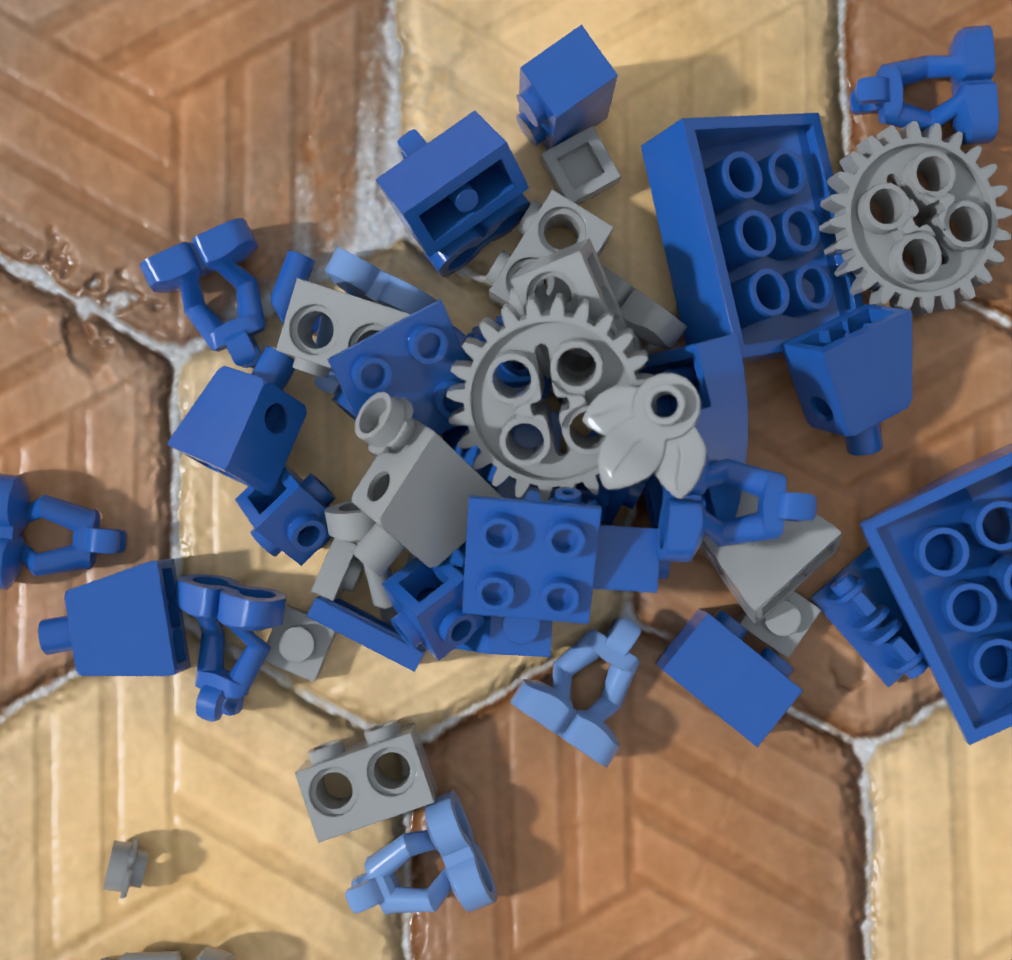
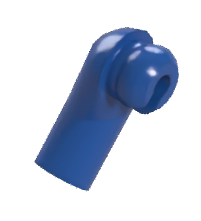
M294 251L287 252L271 294V304L282 324H284L297 278L308 281L315 264L313 259ZM320 317L312 326V335L318 331Z

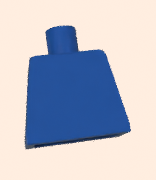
M864 304L781 344L806 421L813 428L845 436L847 452L855 456H865L880 451L883 448L880 422L907 409L912 402L911 310Z
M266 346L251 374L227 366L218 369L177 427L167 445L212 471L271 496L307 415L306 406L284 392L295 371V368L292 367L294 359L285 353L276 351L273 347Z
M174 559L146 562L67 590L64 597L67 615L43 619L39 623L38 638L42 651L46 655L73 651L75 669L80 676H171L191 668L183 613L175 604L177 575Z

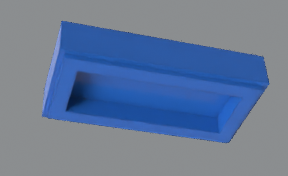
M323 596L316 597L306 616L414 672L427 650L422 644L412 649L398 634L393 625L384 623L383 620L340 598L332 601Z

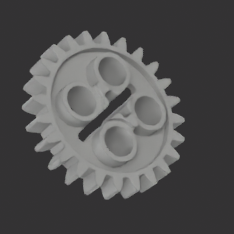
M912 121L901 128L899 132L894 125H891L878 133L877 139L872 135L856 145L857 152L852 151L839 161L845 172L839 171L827 181V184L839 194L830 195L820 203L822 208L834 213V218L820 225L819 231L835 234L837 242L828 246L824 253L825 255H842L844 262L838 266L834 274L836 277L850 272L853 273L856 279L850 289L852 295L869 288L872 290L869 304L882 306L890 300V307L907 310L911 308L914 317H921L931 314L933 308L937 313L955 308V301L960 303L976 296L974 287L988 284L993 280L986 268L1001 264L1005 260L1002 254L993 246L1011 239L1010 233L997 227L998 221L1011 216L1012 210L996 206L995 199L1008 191V188L1005 185L990 186L988 179L998 167L996 164H990L980 168L976 164L982 151L980 145L964 153L960 150L963 138L962 132L958 131L942 141L941 124L935 123L921 134L917 121ZM917 170L926 176L928 190L919 184ZM887 177H891V183L887 182ZM870 200L880 206L883 212L882 223L872 216ZM915 216L918 220L917 224H915L913 220V217ZM949 219H952L957 224L959 239H956L951 233ZM903 250L908 251L913 257L915 267L913 273L904 265L902 258Z
M557 293L551 311H543L536 295H530L527 300L526 315L520 316L518 311L510 303H507L501 309L504 326L500 327L496 322L487 317L479 324L481 332L487 340L486 343L468 337L463 343L462 348L474 361L456 360L451 368V372L466 381V383L451 386L447 391V398L464 403L463 407L452 412L449 417V423L453 425H468L469 428L461 436L457 445L459 449L478 446L480 451L472 467L477 470L490 463L496 466L492 485L495 487L503 483L509 476L517 479L515 497L521 498L529 485L532 484L538 486L541 501H548L552 487L561 486L576 489V484L583 482L594 495L598 494V457L600 447L606 436L602 434L594 437L581 435L574 429L572 420L578 414L586 412L592 401L605 390L614 386L639 388L644 381L654 376L646 373L636 374V370L648 361L646 350H636L629 353L625 350L634 337V331L631 328H627L615 335L609 332L614 314L611 310L602 314L596 321L589 319V299L584 298L576 311L571 313L566 312L562 293ZM539 344H544L548 348L552 385L556 397H566L562 400L559 414L560 425L568 448L564 453L558 452L555 447L550 405L545 401L537 402L541 400L545 386L544 374L536 353V346ZM571 348H582L594 357L596 365L589 374L573 376L562 368L560 356ZM507 360L519 361L529 369L531 381L520 388L510 387L500 379L498 365ZM655 402V405H654L655 413H657V405H656V402ZM529 423L541 431L544 441L535 447H523L513 440L511 429L515 425Z

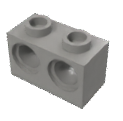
M552 189L543 205L533 201L527 209L517 228V232L522 234L523 237L512 255L503 250L488 272L486 281L492 284L489 290L490 302L501 309L507 303L512 305L510 289L513 286L510 279L522 266L560 251V249L550 246L545 239V233L552 227L565 226L569 228L576 236V243L590 238L598 258L609 242L614 227ZM557 277L544 278L547 289L546 293L551 299L554 300L557 293L563 294L565 302L572 299L570 287L564 280Z
M590 238L522 266L510 279L513 286L510 289L511 303L520 316L526 315L527 300L530 295H536L543 311H551L554 300L545 292L544 278L557 277L568 284L572 293V299L565 302L566 312L574 313L581 301L586 298L589 299V319L596 321L602 314L611 310L614 314L609 332L615 335L628 328ZM633 339L625 349L627 353L637 350ZM539 344L536 346V353L543 374L550 379L552 377L548 348L544 344ZM572 349L566 350L560 356L562 368L573 376L589 374L596 365L593 356L581 357L575 354Z
M297 278L276 351L295 356L293 368L328 378L331 369L327 361L328 358L411 314ZM327 315L333 323L334 334L331 341L325 347L319 348L312 338V326L320 316Z
M397 719L387 721L364 731L366 738L364 741L344 747L342 740L337 739L307 751L309 760L304 761L295 772L318 843L434 803L438 789L415 723L400 728ZM389 752L401 754L409 763L410 773L399 779L386 776L379 766V757ZM332 772L345 775L352 784V794L345 798H337L329 794L324 786V775Z

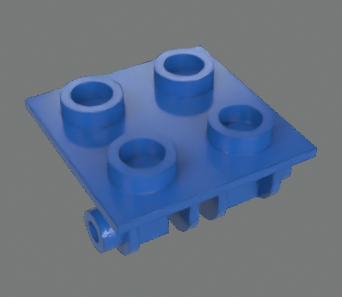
M440 299L327 359L356 418L360 409L370 397L376 393L385 392L399 399L407 398L413 406L412 417L438 435L457 426L449 423V417L453 411L463 407L464 403L447 398V391L453 385L466 383L465 380L451 372V368L456 360H467Z
M571 487L556 489L555 497L551 498L548 502L469 495L462 613L589 624L601 506L586 505L581 500V492Z
M869 546L810 597L887 687H890L904 674L909 679H914L928 668V664L923 658L924 656Z

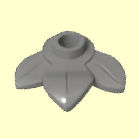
M660 373L648 378L639 388L614 386L599 394L592 401L582 420L589 428L606 436L600 447L598 457L599 474L602 484L606 489L614 490L629 487L649 478L654 473L663 486L678 499H683L693 490L704 469L707 449L695 427L701 414L700 396L689 380L674 373ZM665 394L674 395L678 400L677 411L668 418L658 417L654 410L656 400Z

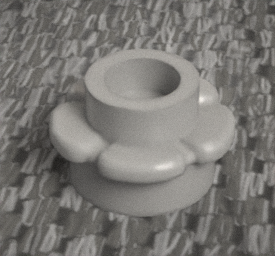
M379 392L364 403L356 418L355 433L357 437L369 444L368 450L371 453L384 455L389 451V448L391 450H398L410 440L415 428L411 402L405 397L399 399L385 392Z
M133 837L132 843L114 840L103 890L121 892L120 898L122 899L126 898L129 887L141 888L149 851L137 850L139 844L137 837Z

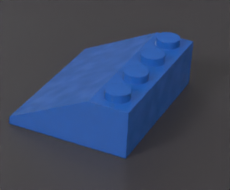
M819 113L682 118L641 145L680 320L687 326L683 332L686 345L737 333L743 365L784 357L782 343L864 305L861 292L855 295L850 293L851 286L856 279L853 273L850 272L836 277L834 274L838 266L844 262L842 255H825L824 253L828 246L837 241L835 234L819 231L820 225L834 218V213L822 208L820 203L830 195L838 193L827 184L828 179L833 176Z
M1008 444L954 469L858 522L966 743L969 745L1012 726V444Z

